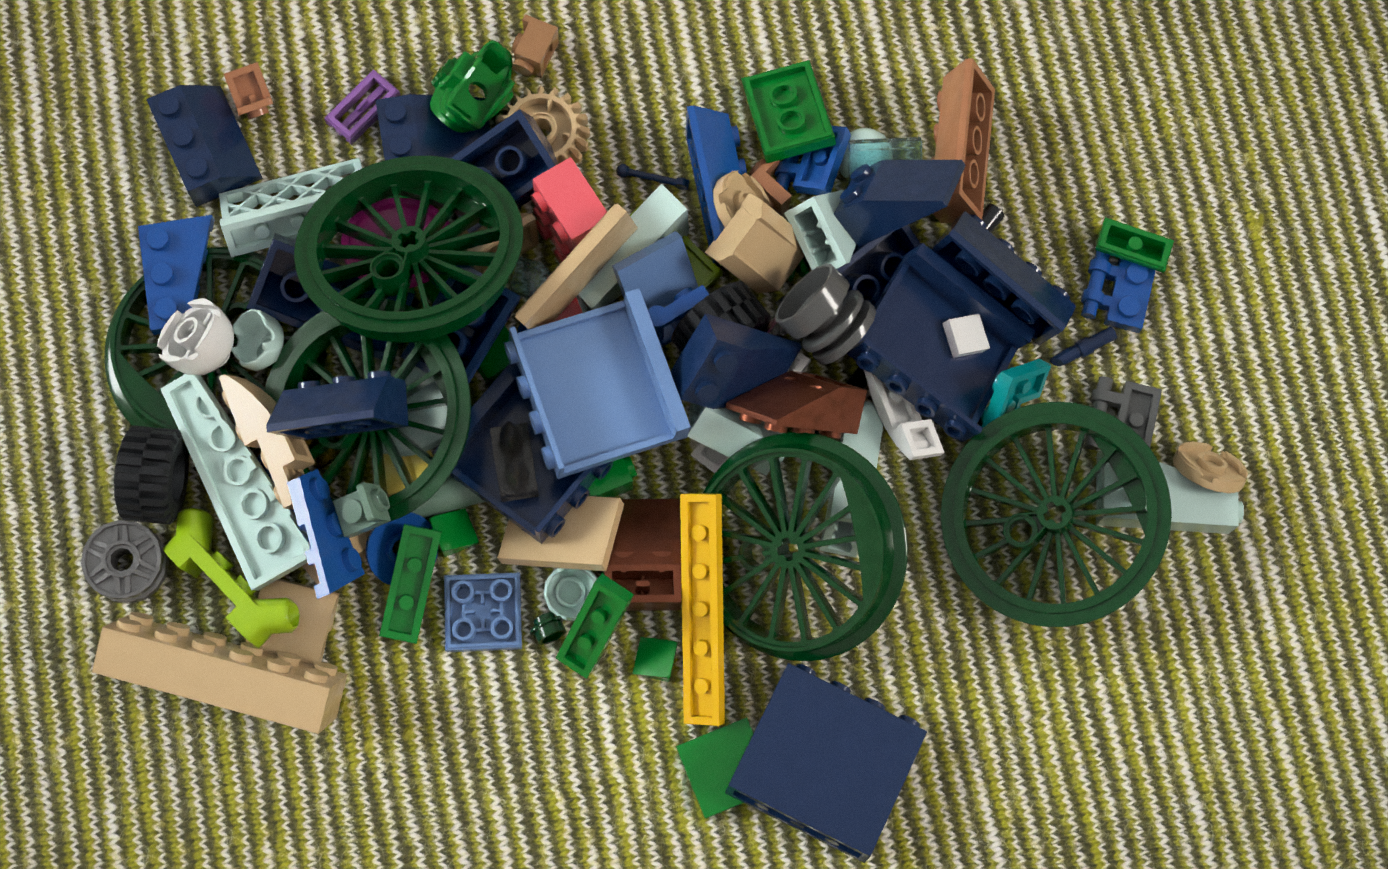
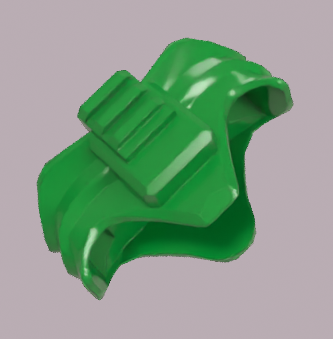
M491 40L472 55L465 51L458 59L455 57L448 59L431 81L432 86L435 87L430 101V109L434 115L448 128L456 132L463 133L481 129L486 121L502 110L514 96L512 90L515 82L511 80V53L497 41ZM469 85L479 86L485 94V99L479 101L473 98L469 92Z

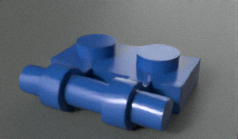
M832 126L836 145L804 153L800 164H797L800 155L783 159V162L779 163L775 171L776 182L786 191L790 182H793L792 186L797 193L810 195L831 193L851 137L847 127Z
M1096 250L1095 259L1090 260L1088 273L1091 274L1088 288L1083 290L1081 302L1084 304L1081 316L1095 319L1097 309L1107 311L1104 321L1105 325L1140 333L1143 328L1156 270L1119 258L1118 265L1114 266L1109 262V254ZM1105 279L1114 281L1110 296L1102 292Z

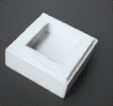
M979 314L949 319L942 323L953 358L981 353L990 349Z

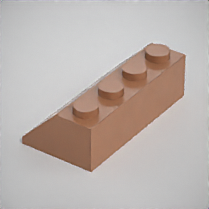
M973 58L965 59L943 77L942 91H939L937 95V106L940 113L939 123H936L934 126L936 151L935 156L931 160H962L966 165L948 206L933 213L940 223H952L964 211L969 215H976L980 219L983 217L995 88Z

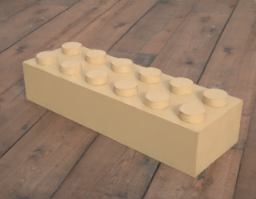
M131 612L130 615L118 618V620L102 627L92 673L317 734L337 718L347 674L337 672L338 667L333 664L315 662V665L300 662V656L289 652H278V655L263 652V646L257 648L250 642H241V645L226 642L227 637L219 633L204 632V635L189 632L190 627L182 623L168 622L167 625L153 622V616L140 612Z

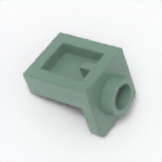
M363 482L356 485L357 491L333 501L344 537H355L391 521L388 512L390 508L389 499L385 491L380 488V485Z

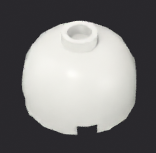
M201 298L188 302L187 304L192 308L188 309L184 314L177 310L169 318L160 333L157 346L162 349V354H158L160 359L186 375H205L223 366L230 357L234 343V330L229 318L213 302Z

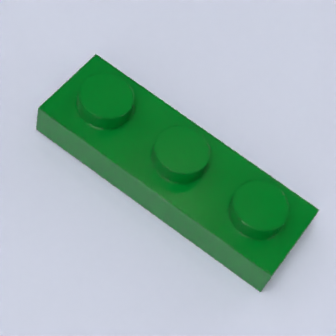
M404 523L379 636L417 644L442 531Z
M601 574L594 582L556 659L587 679L598 664L634 594L609 577Z

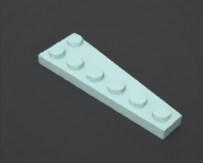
M184 374L162 387V394L181 432L182 438L251 590L259 591L308 563L305 551L310 549L307 532L302 531L298 527L294 512L291 509H284L278 502L274 494V483L249 446H245L239 439L235 425L201 375Z

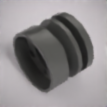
M827 263L816 267L797 282L784 297L775 314L776 322L792 338L799 339L803 337V348L808 352H812L813 358L823 365L835 362L849 352L867 333L876 315L875 307L868 300H864L858 290L848 291V280L832 264Z

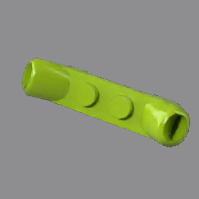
M197 508L183 509L179 512L176 522V534L162 549L178 568L197 578L204 571L236 605L225 617L236 630L257 648H260L272 634L292 633L299 625L300 614L298 606L290 598L257 599L254 595L256 590H251L246 577L242 574L237 577L230 570L234 566L232 561L221 551L217 550L214 553L211 550L213 517L207 511Z

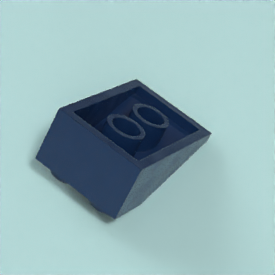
M409 94L375 100L385 160L407 156L452 158L490 131L489 120L486 121L481 129L460 133L448 128L431 111L430 101L433 95ZM473 97V98H475L476 100H479V101H483V100L485 99V98Z
M881 160L871 166L864 164L851 174V181L847 189L840 195L841 201L834 215L855 243L861 247L947 207L966 165L962 160Z
M705 313L670 372L681 400L711 409H721L726 407L728 401L786 373L802 349V346L798 342Z

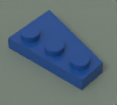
M212 215L138 226L149 324L153 335L161 333L164 325L177 310L184 314L188 309L192 308L187 303L198 299L200 290L199 280L203 264H205L207 258L209 235L213 230L215 221Z
M318 469L288 481L287 485L298 527L302 531L307 532L310 549L305 551L308 565L316 566L320 583L314 585L316 597L319 599L364 575L362 560L358 551L353 548L350 539L344 537L335 506L330 497L329 486L321 477Z

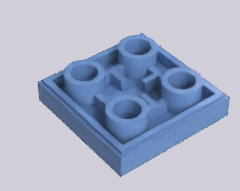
M677 231L612 265L623 298L625 292L640 288L647 310L655 305L666 307L674 302L673 298L682 290L692 287L693 290L698 288L682 236Z
M520 572L444 575L446 652L522 649Z

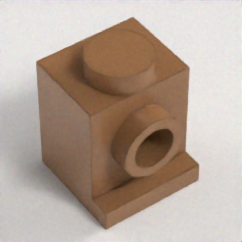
M525 14L522 19L524 33L517 34L511 49L515 57L512 68L522 75H535L542 78L559 44L558 27Z

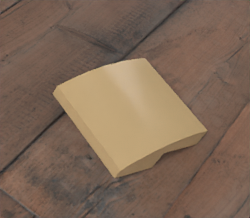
M278 579L260 589L257 599L290 598L298 606L300 614L299 625L292 633L272 634L262 645L264 647L263 652L278 655V652L293 653L301 657L300 662L315 665V662H322L327 636L332 630L340 593L333 592L317 599L314 587L284 579Z

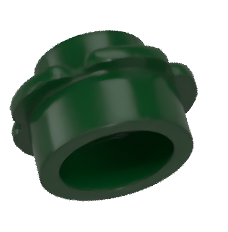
M552 612L542 614L533 620L535 626L530 630V635L536 637L539 645L551 643L565 635L566 629L563 625L565 620L561 616H555Z

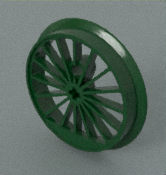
M407 156L389 159L369 165L346 176L330 187L313 204L297 234L294 250L295 268L299 281L309 298L321 310L353 332L365 337L388 342H417L434 339L470 324L484 314L502 294L521 253L523 244L522 218L518 206L508 190L497 179L476 166L463 161L438 156ZM399 195L420 201L415 226H407ZM393 197L402 228L395 231L371 204ZM429 205L440 207V211L424 230ZM359 211H363L388 238L347 221ZM453 213L462 216L459 219L452 222L451 224L442 228L453 215ZM477 223L488 228L458 236ZM340 232L372 246L330 244L335 234ZM499 241L496 253L461 251ZM325 258L363 260L323 270ZM454 265L489 267L482 276H478ZM420 273H423L448 300L429 307ZM437 273L470 287L457 295ZM414 274L424 308L404 311ZM366 275L339 293L330 286L331 283ZM375 287V293L364 306L352 302ZM397 295L394 311L378 310L388 296Z
M208 247L206 262L202 267V271L207 270V300L215 304V269L237 270L221 308L231 322L235 316L250 310L246 308L249 300L246 303H234L246 273L258 277L266 256L250 252L231 257L228 247ZM143 275L123 297L110 322L104 351L106 378L116 405L132 426L179 430L161 389L157 392L146 381L172 367L162 361L137 372L128 363V354L162 352L157 343L129 345L134 324L150 328L149 319L139 316L147 304ZM234 334L233 347H236L238 344V339ZM292 335L284 336V345ZM326 349L317 358V362L323 367L325 365ZM231 351L230 357L224 365L228 363L241 376L264 391L265 387L231 358L232 356L235 357ZM273 364L266 368L272 369ZM224 365L219 367L222 376L224 374L228 375ZM310 368L304 381H320L322 376ZM216 369L208 373V387L215 397ZM178 371L164 386L183 376L184 373Z
M370 298L354 299L352 302L364 306ZM386 299L378 310L394 311L396 301ZM407 304L404 311L417 310ZM324 311L309 319L291 336L282 348L277 361L272 366L264 392L278 402L284 390L298 389V383L304 382L310 368L333 384L332 378L335 376L317 362V358L331 344H333L348 376H354L356 380H360L361 377L341 340L344 335L352 332V330L343 326ZM361 335L364 377L367 379V373L375 371L373 339ZM447 335L413 342L415 347L393 376L406 380L422 357L430 372L406 387L407 398L433 381H436L443 398L407 404L408 412L447 406L445 429L408 420L409 427L443 435L434 457L425 452L398 428L343 435L339 441L334 437L319 438L320 443L309 450L313 459L330 448L340 450L322 476L328 486H330L359 445L346 495L357 491L356 485L361 484L371 449L374 484L380 485V488L387 495L383 456L384 445L405 486L400 492L388 497L390 503L388 512L391 521L416 510L441 488L456 467L466 445L471 421L469 383L461 357ZM387 341L379 371H392L399 342ZM389 432L428 464L427 468L415 481H413ZM308 467L303 470L304 474L311 472ZM330 492L332 502L340 498Z
M1043 402L1020 407L1003 414L983 427L981 433L973 436L956 458L947 477L941 503V527L945 547L956 572L966 586L981 601L995 611L1011 619L1043 627H1068L1092 622L1113 613L1133 599L1152 578L1163 558L1169 540L1172 519L1170 493L1164 472L1145 441L1133 429L1116 417L1090 406L1070 402ZM1040 431H1046L1052 495L1050 497L1019 441L1023 436ZM1052 431L1080 432L1060 496H1058ZM1090 435L1104 456L1066 499L1086 436ZM1013 442L1044 500H1040L996 464L992 457L1006 445ZM1109 463L1119 481L1074 503L1105 465ZM989 465L1037 504L1038 507L973 488L974 483L984 466ZM1122 487L1132 504L1129 507L1077 511ZM971 495L1028 512L1017 513L1010 517L967 521V508ZM1054 507L1059 512L1065 510L1061 514L1063 521L1057 524L1053 519L1046 521L1051 516L1049 510ZM1136 514L1145 537L1144 539L1136 538L1078 519ZM1017 524H1029L1032 527V534L1028 540L1018 542L1012 539V529ZM1004 525L1003 534L1005 539L977 553H973L968 536L969 528ZM1073 526L1141 546L1131 566L1126 570ZM1068 532L1076 536L1121 573L1122 576L1111 586L1099 592ZM1047 534L1026 599L1002 588L1001 586ZM1061 535L1064 536L1094 593L1093 596L1067 603ZM1055 536L1061 603L1035 602L1033 598L1053 537ZM1008 545L1021 551L996 581H993L979 564V560Z
M795 432L775 434L756 440L738 450L719 467L703 493L722 494V505H725L764 535L757 537L722 528V536L744 541L739 548L738 555L723 557V563L740 561L741 565L750 571L726 588L723 584L724 626L750 647L767 655L792 661H816L831 658L853 649L869 638L892 611L904 583L908 560V542L903 515L893 491L880 472L857 451L837 440L812 433ZM780 457H797L802 460L791 519L780 467ZM766 461H769L779 520L749 472ZM813 461L832 470L833 475L800 524ZM740 479H742L770 527L727 496ZM841 479L848 506L810 532H807ZM849 513L851 514L855 535L814 542L813 538ZM856 541L859 562L817 552L815 548ZM755 544L760 545L764 549L762 554L765 556L762 564H759L753 558L752 550ZM789 544H797L798 552H790ZM812 559L861 571L863 597ZM772 568L743 613L729 594L764 570ZM810 570L858 606L856 612L844 624L839 620ZM780 574L770 630L750 618ZM801 578L833 628L832 632L823 636L812 637ZM789 580L791 581L801 638L779 634Z

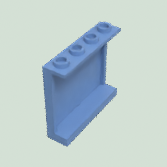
M640 288L625 292L623 301L517 333L515 326L509 328V341L504 343L505 351L510 364L517 363L521 376L516 377L520 394L523 399L529 398L533 411L529 412V418L535 434H542L546 445L541 448L542 456L547 469L554 468L557 479L687 438L691 426Z

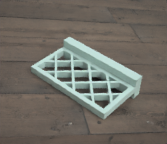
M360 158L219 193L222 214L220 225L231 257L269 248L275 233L296 241L299 228L313 204L326 192L325 189L328 186H333L343 179L340 176L352 174L362 169ZM315 183L311 187L305 186L307 184ZM279 192L276 196L270 195L272 193ZM293 195L299 196V197H298L297 199H295V200H288V199H290ZM244 201V202L241 203L240 205H234V204H233V203H237V202ZM258 204L263 205L260 209H253Z

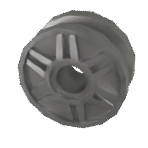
M117 520L104 524L91 534L83 547L81 566L84 578L96 592L114 602L132 604L146 600L159 590L167 576L169 559L162 549L165 545L155 533L135 521ZM124 554H132V565L126 570H118L117 565L120 557Z

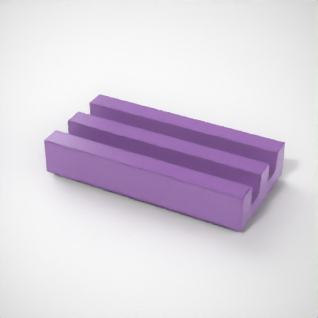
M373 69L324 118L325 122L330 127H333L340 136L343 135L346 141L352 145L378 119L376 104L350 130L349 128L386 91L388 93L382 99L401 96L400 91ZM377 82L379 86L340 123L338 120Z

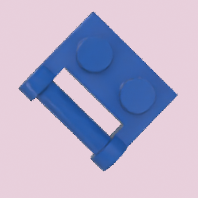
M703 285L694 290L692 287L682 290L673 298L674 302L666 307L655 305L648 309L661 347L672 342V334L680 320L697 303L709 295Z

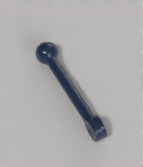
M620 164L616 168V173L621 178L633 176L673 185L680 190H688L690 181L685 178L675 179L630 169L626 164Z

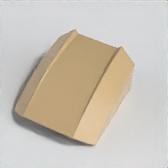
M749 193L740 204L741 207L716 241L711 243L705 253L757 294L779 291L805 255L796 239L792 225L763 200Z

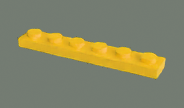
M684 493L680 494L684 724L720 726L725 724L722 494Z

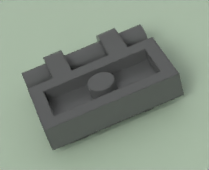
M1104 376L1099 377L1097 389L1092 390L1090 402L1093 403V408L1107 412L1108 407L1118 408L1116 418L1133 429L1150 448L1162 389L1126 381L1123 384L1122 392L1117 393L1111 391L1113 379ZM1087 435L1084 447L1090 450H1098L1099 447L1092 437Z

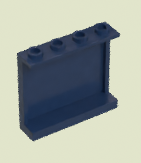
M921 243L904 255L874 306L876 315L872 325L862 339L846 354L854 359L861 369L872 373L884 382L891 392L901 395L914 405L918 413L929 417L940 425L948 436L964 442L981 433L983 428L977 423L994 393L992 385L995 378L1001 371L1007 370L1017 349L1030 343L1035 331L924 243ZM979 314L990 349L981 353L953 358L942 323L949 319Z
M509 363L471 407V421L466 445L450 476L542 544L548 536L553 538L560 532L566 520L564 517L572 507L577 509L584 503L590 492L588 488L596 478L602 480L609 473L613 462L557 479L554 468L548 470L542 456L541 448L546 446L541 433L535 434L529 418V412L533 411L529 398L523 399L520 394L516 377L521 376L517 363ZM438 447L432 452L433 456L435 455Z
M788 663L725 793L865 863L875 848L927 731L919 728L920 723L909 716L899 715L897 717L885 711V706L874 699L865 698L863 700L850 694V688L840 682L830 681L828 683L816 677V672L803 664H796L794 666Z

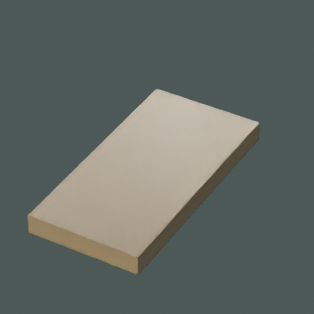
M618 203L614 204L516 312L515 318L527 329L554 322L638 229L628 212Z

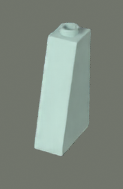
M662 184L630 216L638 229L576 296L583 313L612 304L622 295L612 265L675 231L682 237L689 234L687 208Z
M865 401L858 433H842L840 442L857 451L877 469L883 423L873 403ZM841 479L829 496L825 521L848 506ZM849 513L822 532L821 540L855 535L851 514ZM856 541L822 546L819 549L820 551L856 558L858 553Z
M1101 450L1097 453V463L1104 456ZM1159 462L1168 484L1171 499L1172 519L1170 530L1229 534L1242 523L1244 505L1242 501H1238V492L1223 493L1204 488L1187 479L1175 467ZM1109 463L1096 476V492L1119 481ZM1123 487L1096 501V509L1132 506ZM1136 514L1096 517L1097 526L1142 528Z

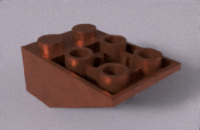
M788 371L728 401L725 408L740 413L739 419L754 424H761L764 421V428L767 430L787 433L788 427H792V431L795 433L812 434L815 433V430H819L820 435L840 439L842 433H858L867 390L818 374Z
M621 499L624 507L607 571H604V575L634 594L626 611L681 610L680 499Z

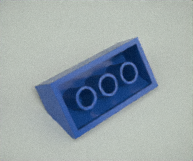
M693 105L687 106L685 136L709 247L725 229L717 215L713 202V189L716 181L731 171H738L742 175L747 173L744 158L738 159L736 147H740L739 131L737 125L731 126L729 114ZM711 258L713 263H715L717 266H721L719 263H717L714 259Z

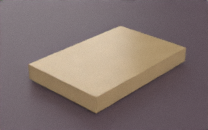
M588 496L579 508L575 509L572 507L564 517L566 521L560 532L553 538L548 536L542 544L508 520L497 558L502 564L607 571L624 503L621 498Z

